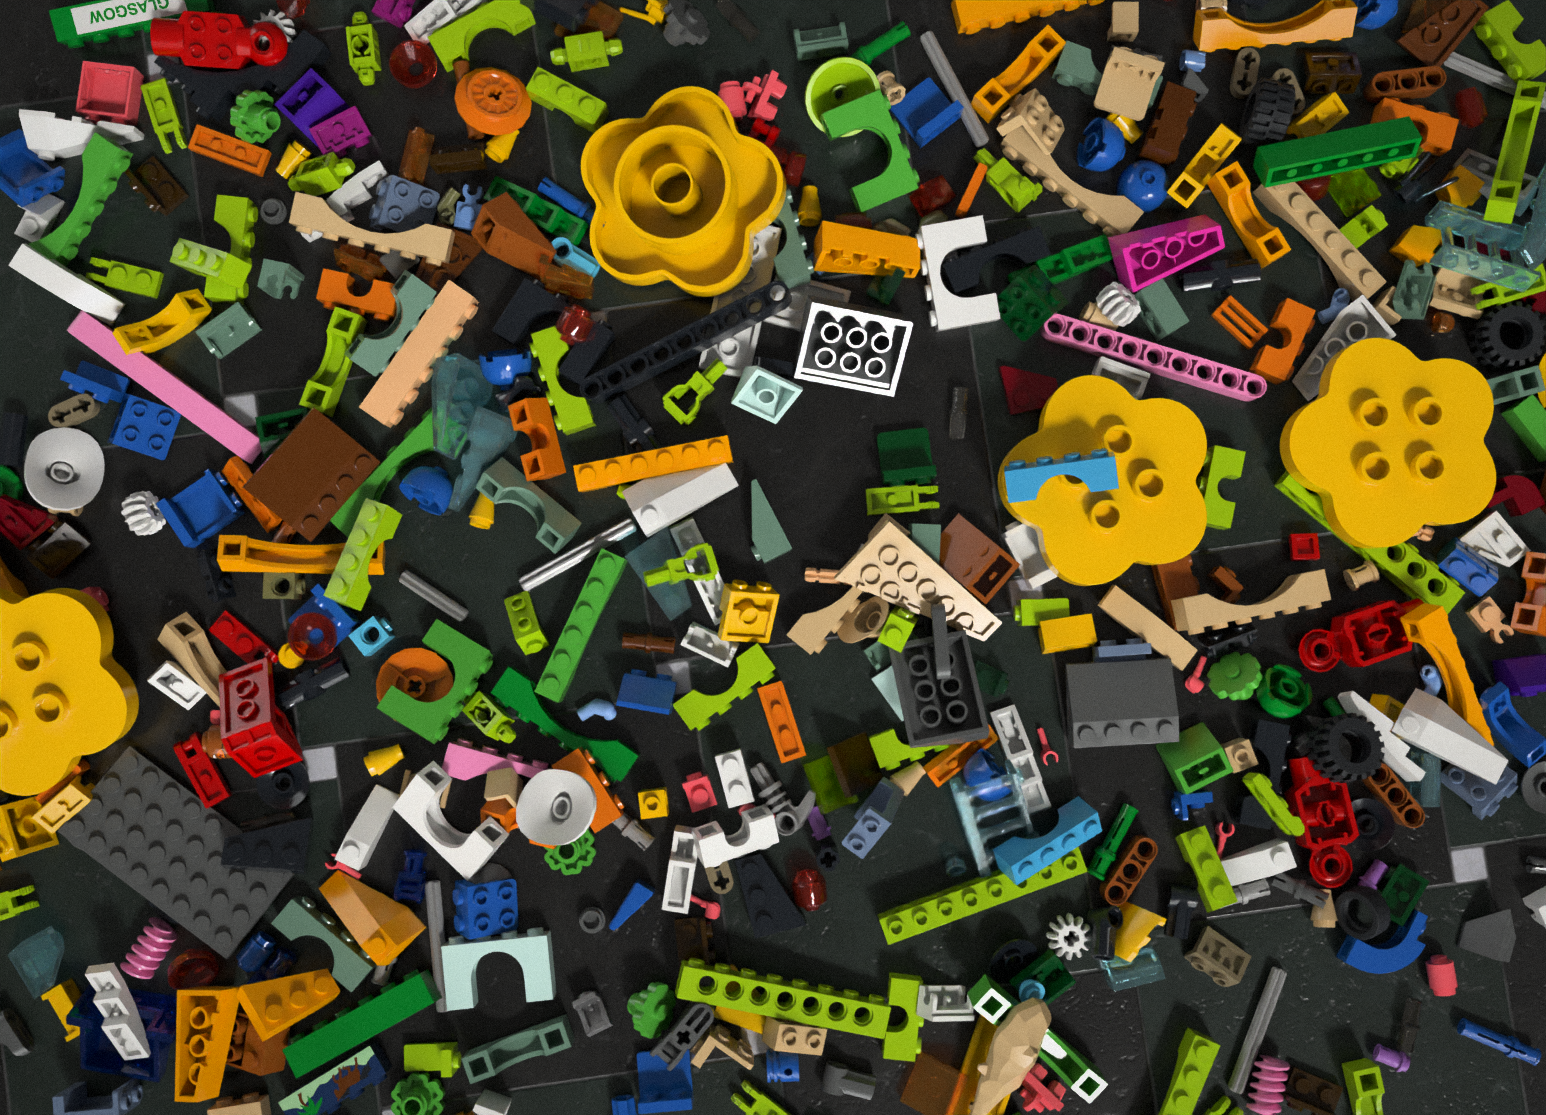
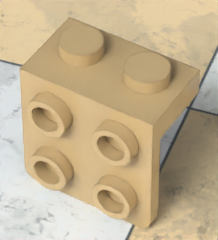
M1114 47L1108 57L1094 100V106L1101 110L1141 121L1145 116L1155 82L1162 73L1165 63L1158 61V58L1152 55L1142 56L1133 53V50L1127 47Z
M1036 88L1023 96L1022 94L1016 95L1010 100L1009 108L1001 115L1002 120L996 129L1003 137L1023 125L1043 153L1049 155L1053 152L1064 132L1061 118L1055 115L1049 107L1046 98L1040 95Z
M1452 249L1435 274L1437 280L1429 305L1437 309L1460 314L1461 316L1479 319L1484 313V309L1477 310L1475 304L1483 301V294L1485 292L1472 295L1470 289L1495 279L1502 269V262L1462 249Z
M711 1023L690 1050L692 1052L691 1063L698 1068H701L715 1046L749 1070L754 1066V1053L751 1051L752 1046L743 1039L737 1041L730 1036L731 1032L719 1023L717 1026Z

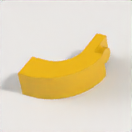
M1221 123L1166 193L1188 208L1242 138L1225 124Z
M198 288L176 293L169 305L158 314L141 322L117 327L112 334L126 355L143 351L146 355L169 346L190 333L203 322L212 309Z

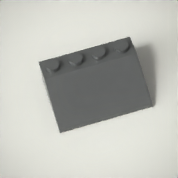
M808 295L802 318L794 378L894 397L913 322L906 314Z
M966 630L947 633L951 679H937L933 636L907 641L901 653L888 647L910 748L960 744L988 738L989 727Z
M1170 657L1065 664L1067 738L1073 748L1179 742V714Z

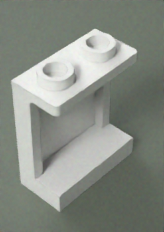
M1018 520L1005 526L1007 532L1001 534L1012 558L1021 564L1018 569L1029 590L1058 577L1046 565L1040 552L1037 532L1033 528L1021 524Z

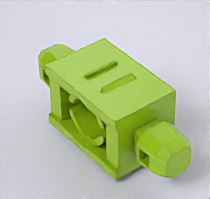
M355 12L352 17L353 26L346 27L349 62L356 74L358 73L359 80L364 86L373 85L375 82L374 71L382 70L378 34L372 24H369L368 17L364 12ZM362 41L369 45L368 49L364 52L366 57H363L359 52L360 48L364 46Z
M597 31L564 37L566 48H555L550 51L553 64L565 65V62H568L571 72L609 66L607 55H619L623 52L621 39L611 38L605 42L603 32Z
M331 152L301 162L297 173L290 177L288 186L292 191L304 190L307 195L318 196L342 188L344 178L354 172L355 164L351 159L344 158L339 160L335 153Z
M474 691L471 696H466L464 699L466 706L462 711L486 736L497 741L500 739L505 743H511L516 738V733L511 727L515 720L491 696L481 691ZM486 710L489 711V712H491V714H490V717L492 718L491 721L486 720V718H487V714L485 713Z

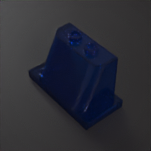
M90 983L66 1016L67 1025L80 1027L81 1069L159 1083L166 1072L171 1043L176 1038L177 997L128 988L144 1026L151 1054L147 1058L124 1060L101 1028L105 1018L93 1002L97 992Z

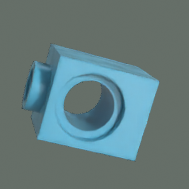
M372 616L348 635L364 656H372L395 637L392 633L394 628L385 617L380 618V616ZM373 627L379 631V638L375 642L369 638V632Z

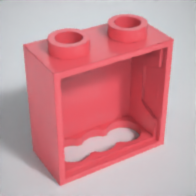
M83 61L76 112L83 116L85 120L97 124L98 121L137 126L142 94L140 85H143L144 75L135 67Z

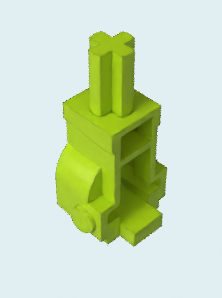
M985 148L980 149L977 155L973 157L978 164L980 162L987 166L986 181L999 192L1006 203L1016 212L1022 210L1031 200L1035 201L1042 192L1043 186L1039 183L1034 185L1026 176L1023 177L1004 157L997 161Z
M716 358L701 374L696 371L685 385H677L662 397L664 401L663 407L681 425L684 422L689 425L696 418L695 416L700 409L701 401L715 389L712 384L728 368ZM692 387L699 395L696 397V401L688 408L690 413L686 415L671 399L675 396L679 400Z
M700 543L689 549L683 557L666 560L663 564L664 566L645 571L643 575L647 587L667 581L672 585L688 578L693 581L705 580L707 582L716 579L719 568L712 546H708V543ZM700 551L701 557L704 556L708 568L705 575H703L702 571L687 573L684 566L685 561L698 557L696 553Z

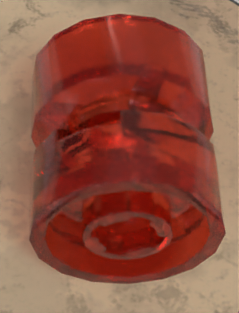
M772 145L770 150L776 156L779 164H786V168L781 166L786 184L799 187L807 154L797 151L789 154L786 148Z

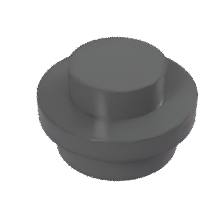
M271 198L262 204L260 213L267 223L276 225L283 222L286 218L287 208L279 199Z
M595 906L585 908L579 917V924L587 933L599 932L606 922L604 912Z

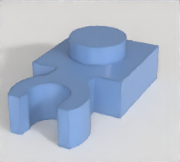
M467 184L464 185L463 195L466 199L465 202H457L454 221L456 229L472 231L482 208V205L478 204L484 196L481 186H478L475 195H469L470 187Z

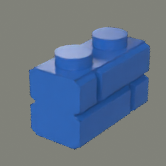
M1457 537L1450 540L1437 553V566L1479 597L1485 594L1499 580L1498 568L1472 548L1465 546V543Z

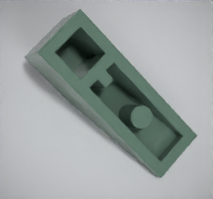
M755 479L751 481L752 541L754 546L750 548L756 560L762 559L765 564L792 550V547L758 481Z

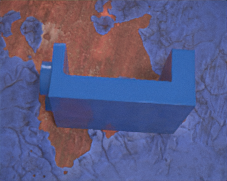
M21 129L0 138V189L19 206L24 207L30 203H36L42 197L51 192H57L64 186L65 169L61 166L52 169L42 159L38 158L33 151L28 149L24 132Z
M208 468L204 471L205 476L171 499L163 498L156 503L185 547H197L245 514L241 507L243 505L241 498L235 492L232 493L227 486L229 481L221 471L217 472Z

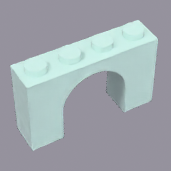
M542 927L528 929L527 933L517 934V930L503 932L501 936L491 937L490 935L471 940H465L464 936H454L448 938L449 941L441 946L447 1011L469 1009L476 1006L478 1003L477 964L482 956L491 952L508 953L520 963L524 973L526 1002L553 1000L557 994L551 931H543Z

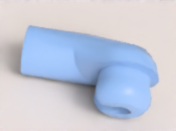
M1338 288L1335 290L1330 307L1318 312V318L1322 324L1336 319L1340 311L1348 306L1350 296L1347 289Z
M1426 664L1420 669V676L1425 685L1424 692L1436 697L1443 682L1437 668Z
M594 699L576 710L582 721L594 714L604 716L605 720H612L617 714L614 705L602 699Z

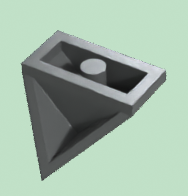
M1507 909L1467 922L1463 921L1457 947L1494 960L1509 963L1516 940L1511 910Z

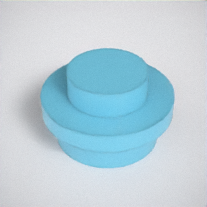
M1033 979L1022 982L1018 990L1019 998L1022 1002L1032 997L1042 999L1045 994L1044 986L1039 981Z

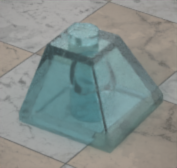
M52 926L22 941L8 954L9 959L34 1000L55 984L65 950L62 935L57 930L54 931Z

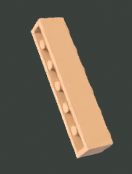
M448 280L435 298L433 305L423 315L417 327L411 332L359 408L389 428L393 424L397 425L403 418L404 412L402 411L407 404L413 403L419 394L417 390L423 382L426 383L433 375L434 370L432 369L438 361L441 362L448 353L447 347L452 340L456 341L462 334V326L466 320L472 319L476 314L479 302L475 297Z

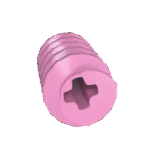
M149 918V922L153 927L144 926L143 931L148 936L139 935L137 940L142 945L133 944L131 949L136 954L127 953L126 959L130 963L122 962L120 964L121 969L127 974L141 979L152 978L155 973L154 970L159 968L160 961L166 957V951L171 949V942L176 941L178 937L177 932L168 923L159 918Z
M1260 1055L1263 1061H1255L1254 1065L1259 1067L1261 1072L1252 1073L1254 1077L1259 1079V1082H1251L1250 1086L1257 1090V1093L1248 1094L1250 1098L1255 1100V1103H1247L1246 1107L1262 1115H1277L1275 1113L1281 1112L1282 1107L1276 1102H1282L1284 1096L1279 1092L1285 1091L1286 1088L1281 1081H1286L1288 1075L1283 1071L1289 1070L1290 1064L1278 1058Z

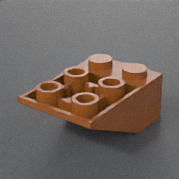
M507 192L482 205L471 232L472 236L488 254L539 280L543 279L557 252L553 244L537 229L536 224L526 216L519 204Z
M959 513L941 533L939 565L984 604L990 601L1021 565Z
M238 1007L226 1064L259 1076L283 1071L286 1057L282 1049L288 1046L290 1026L262 1042L243 1007Z

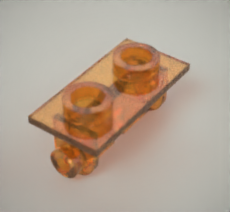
M415 127L414 130H409L398 177L423 185L435 135L424 133V129Z
M342 243L339 250L334 249L336 265L342 270L356 273L370 282H373L374 279L384 281L383 272L387 273L388 270L379 261L381 257L369 253L365 260L363 259L366 254L365 250L348 243Z

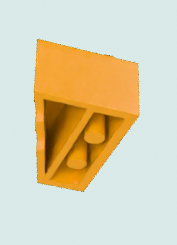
M322 969L243 985L240 987L236 997L263 1042L333 1002L340 993V989L328 969Z

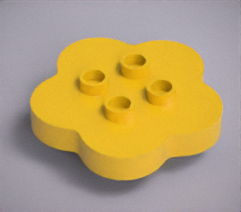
M686 86L676 88L661 96L644 117L619 119L605 124L589 138L582 153L581 174L583 182L596 203V210L590 225L592 252L598 263L609 274L619 281L630 285L645 286L669 280L685 292L700 297H715L733 290L742 282L750 269L754 252V237L776 219L785 202L786 180L776 156L760 141L739 134L737 124L724 101L715 93L701 87Z
M1385 338L1364 339L1345 347L1329 360L1321 375L1317 398L1299 408L1289 418L1283 428L1280 438L1281 458L1286 470L1296 482L1320 495L1327 522L1335 534L1350 545L1366 549L1395 546L1411 538L1423 525L1439 526L1467 521L1478 515L1490 502L1496 486V470L1491 454L1484 444V436L1493 417V395L1484 376L1477 369L1463 361L1448 358L1421 361L1405 346L1393 340Z
M1097 375L1080 376L1066 382L1050 396L1041 412L1037 433L1023 439L1006 455L998 474L999 495L1004 506L1013 517L1037 532L1041 555L1046 565L1056 576L1070 584L1079 586L1103 584L1123 574L1133 563L1143 565L1170 563L1187 556L1197 547L1204 535L1207 523L1206 505L1196 485V477L1206 457V434L1202 423L1194 412L1177 401L1165 398L1136 400L1125 388L1111 379ZM1102 448L1108 449V452H1114L1119 489L1091 492L1088 486L1078 477L1063 474L1048 479L1039 489L1036 500L1008 502L1004 466H1009L1011 461L1025 460L1026 463L1037 462L1036 459L1043 456H1052L1053 459L1064 458V454L1080 452L1082 456L1092 454V450Z
M0 588V790L4 792L29 796L50 789L75 769L82 755L93 754L107 748L123 737L136 720L139 709L137 689L129 674L112 657L114 635L110 618L97 600L82 591L70 588H56L29 598H23L11 591Z

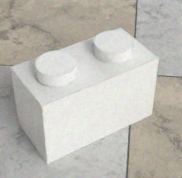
M739 748L717 754L715 759L728 808L754 802L755 798L742 749Z

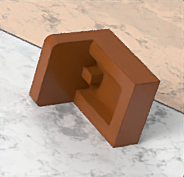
M1225 566L1213 567L1207 576L1226 592L1219 600L1235 604L1240 599L1241 595L1239 592L1244 587L1235 580L1236 575Z

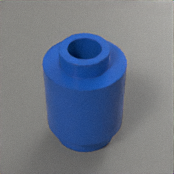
M263 931L252 935L236 956L239 961L237 963L238 966L246 972H257L273 953L276 941Z

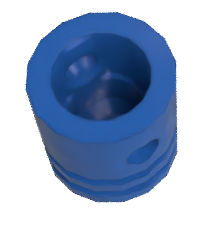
M766 1049L767 1083H771V1080L777 1082V1079H781V1082L799 1081L798 1053L776 1052L774 1050L770 1052V1049Z

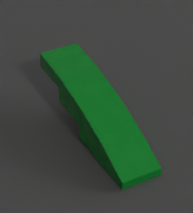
M495 176L484 196L486 201L489 202L507 192L519 204L526 216L536 224L538 229L556 238H567L571 244L578 247L589 226L586 221L565 212L561 207L539 198L535 193Z
M1106 234L1063 249L1058 254L1036 261L1034 264L1055 285L1113 260L1109 240ZM1032 265L1011 272L1007 276L1010 284L1015 280V278L1018 275H1020L1022 272L1030 268Z

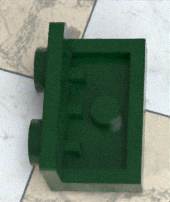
M1400 863L1397 868L1393 865L1391 866L1384 878L1389 881L1384 890L1378 888L1377 892L1387 902L1391 921L1403 927L1430 881Z
M1051 948L1009 980L1018 993L1019 986L1025 980L1033 979L1039 981L1045 988L1042 1000L1047 1006L1076 983V980Z

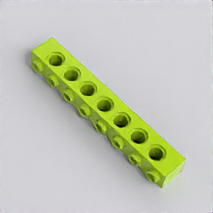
M1287 470L1274 485L1364 560L1372 561L1381 574L1412 599L1419 598L1424 603L1443 606L1448 615L1465 594L1459 588L1460 584L1454 578L1443 575L1438 571L1439 567L1437 564L1429 559L1425 560L1418 554L1419 550L1410 543L1402 542L1398 545L1390 546L1394 550V557L1391 560L1387 556V549L1389 547L1366 549L1350 545L1335 534L1327 522L1320 495L1314 491L1309 493L1305 487L1291 477ZM1410 563L1415 569L1413 576L1409 575L1407 571ZM1430 580H1432L1435 585V589L1432 593L1428 589V582Z
M1076 847L1018 885H1015L999 869L879 913L877 916L887 943L890 945L1088 871L1080 849Z
M689 958V961L682 960L675 989L676 997L679 999L880 1039L885 1038L891 1007L884 1001L885 998L875 994H869V997L859 996V992L850 989H844V992L834 991V987L826 984H818V987L809 986L807 981L801 979H793L792 982L782 980L783 977L769 973L767 977L757 975L756 971L742 968L741 972L731 970V966L722 963L708 966L705 965V961L697 958ZM704 976H711L713 978L712 984L707 987L701 986L699 981ZM736 981L739 983L737 990L733 992L725 990L729 982ZM757 986L765 988L764 993L760 997L751 995L752 990ZM786 991L790 993L787 1001H777V997L781 992ZM806 998H816V1001L813 1006H803V1002ZM832 1003H841V1007L837 1012H829V1007ZM858 1008H866V1013L864 1014V1016H854L855 1011Z

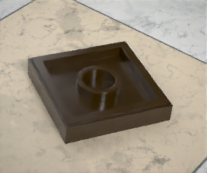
M866 731L827 748L845 798L852 797L872 787L883 778Z

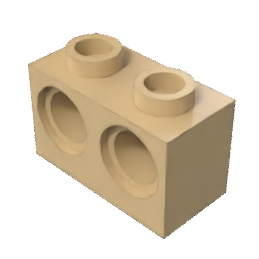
M767 1016L762 1041L774 1051L822 1056L827 1029L825 1027Z

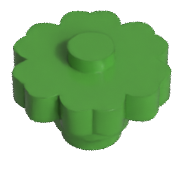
M245 90L236 97L237 105L233 106L230 110V124L236 127L235 135L251 144L255 141L264 143L266 139L272 136L273 132L278 130L281 120L277 108L272 107L274 100L271 96L260 90H255L254 92Z
M1238 652L1224 655L1220 663H1214L1207 674L1210 680L1209 687L1220 699L1229 696L1231 700H1246L1253 695L1254 689L1259 686L1263 677L1259 671L1261 666L1250 653H1245L1242 656Z
M588 827L586 832L576 841L566 845H557L555 849L544 847L548 850L544 859L549 863L551 869L558 870L561 868L564 875L579 874L583 866L591 865L597 853L596 848L592 845L595 841V835Z
M651 982L647 990L634 993L630 997L627 1005L628 1012L633 1016L634 1029L640 1031L641 1036L650 1039L658 1038L662 1030L668 1029L674 1017L672 1011L676 1004L674 991L669 990L666 984Z
M413 1072L408 1079L402 1078L396 1084L395 1089L391 1093L392 1098L395 1100L391 1110L395 1115H440L445 1108V1103L441 1100L445 1095V1089L442 1087L439 1079L430 1080L427 1072Z

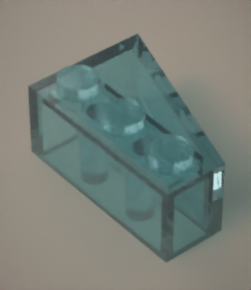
M668 526L625 556L646 587L647 584L644 581L643 572L664 566L663 564L666 560L678 558ZM685 580L672 585L667 581L647 587L670 621L675 620L693 607Z

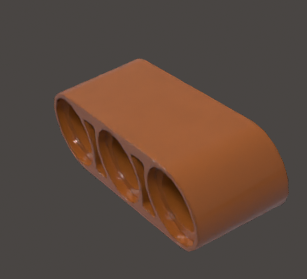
M1438 66L1381 72L1364 86L1363 95L1370 103H1379L1382 99L1389 97L1400 100L1429 97L1445 84L1446 73ZM1426 78L1430 79L1433 85H1430ZM1401 81L1407 84L1408 89L1402 86ZM1375 84L1380 85L1382 87L1383 92L1379 91L1376 88Z
M1382 763L1378 769V777L1375 780L1371 776L1362 779V782L1374 797L1390 810L1397 824L1409 828H1418L1424 823L1425 813L1386 764ZM1393 788L1395 796L1392 800H1389L1388 791ZM1408 809H1410L1412 815L1411 818L1408 821H1406L1404 815L1405 812Z
M1135 835L1129 840L1106 875L1105 881H1102L1100 885V894L1108 903L1119 906L1127 901L1157 855L1158 847L1152 839L1144 835ZM1146 841L1148 850L1144 854H1139L1137 851L1138 845ZM1132 863L1134 866L1133 873L1129 876H1124V866ZM1114 885H1118L1119 894L1114 898H1109V889Z

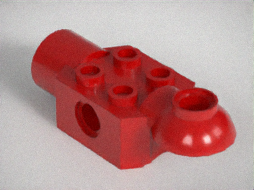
M183 11L179 19L154 17L151 22L150 38L154 54L157 56L181 57L186 66L246 69L251 59L259 65L273 66L281 62L287 54L288 43L282 29L266 21L257 22L250 27L245 16L237 14ZM263 36H266L270 41V47L266 51L261 50L259 47V40Z
M1419 598L1398 604L1395 600L1378 601L1332 617L1330 631L1315 629L1304 635L1298 648L1299 657L1302 663L1310 670L1325 672L1333 668L1339 659L1349 667H1365L1411 651L1413 642L1408 641L1400 617L1424 604V602ZM1316 644L1320 648V654L1318 657L1314 653V647L1316 646Z
M1307 755L1288 759L1293 785L1284 792L1289 806L1288 810L1292 816L1299 817L1305 826V833L1295 836L1296 843L1311 851L1309 870L1312 877L1320 885L1327 888H1337L1347 882L1353 870L1349 853L1341 845L1352 843L1359 836L1347 784L1330 782L1329 777H1321L1319 775L1321 771L1314 770L1312 767L1314 762L1309 760ZM1327 859H1330L1333 864L1329 872L1325 869Z

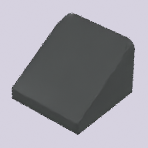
M1189 68L1184 74L1180 86L1196 91L1194 101L1201 102L1209 89L1196 73Z
M391 250L389 254L382 256L379 261L395 279H398L405 270L410 273L414 272L420 263V258L416 256L415 260L399 256L400 252Z

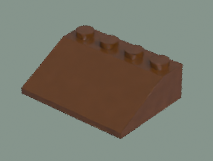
M312 407L244 484L243 488L312 542L377 467L380 461L316 408Z

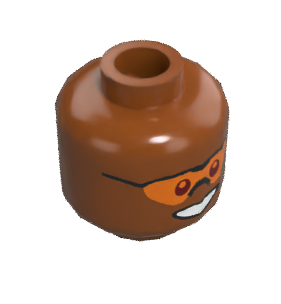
M220 724L211 725L202 735L203 752H207L209 757L213 759L232 758L227 754L222 743Z

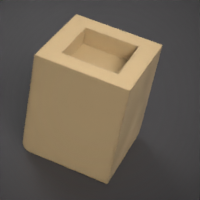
M1113 2L1112 24L1107 32V41L1133 42L1139 32V2Z
M1394 286L1383 291L1372 305L1389 326L1399 322L1402 318L1394 309L1392 301L1393 294L1396 291Z
M512 767L489 771L487 773L484 798L487 801L506 798L516 808L519 796L522 793L523 780Z

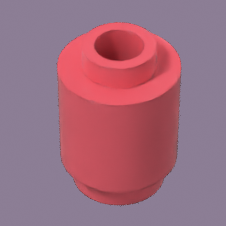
M738 81L724 82L719 86L718 97L727 105L735 122L741 121L743 116L747 114L743 88L740 87Z
M1446 955L1430 956V960L1426 961L1425 964L1429 987L1433 990V994L1435 996H1451L1456 994L1455 988L1458 987L1454 961L1447 959Z

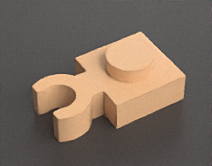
M1484 596L1465 612L1481 633L1490 631V638L1496 644L1503 643L1499 636L1501 630L1507 636L1514 634L1510 626L1501 623V620L1506 616L1490 596Z

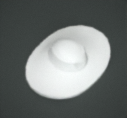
M55 428L39 434L31 442L24 464L25 484L33 499L44 507L61 511L78 509L91 502L99 492L104 476V456L98 442L91 435L73 428Z
M548 769L537 773L530 779L519 796L516 807V822L520 831L528 839L546 845H566L576 841L586 832L593 821L597 806L594 788L583 776L571 771Z

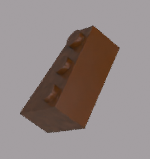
M1167 81L1157 100L1136 156V161L1151 160L1159 163L1164 169L1169 164L1175 163L1179 154L1180 143L1188 129L1186 125L1188 118L1193 115L1197 102L1194 101L1196 91Z

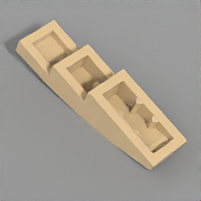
M1116 585L1111 586L1098 604L1102 610L1129 633L1142 638L1144 643H1151V649L1154 652L1159 653L1164 658L1170 657L1172 665L1183 671L1197 652V649Z

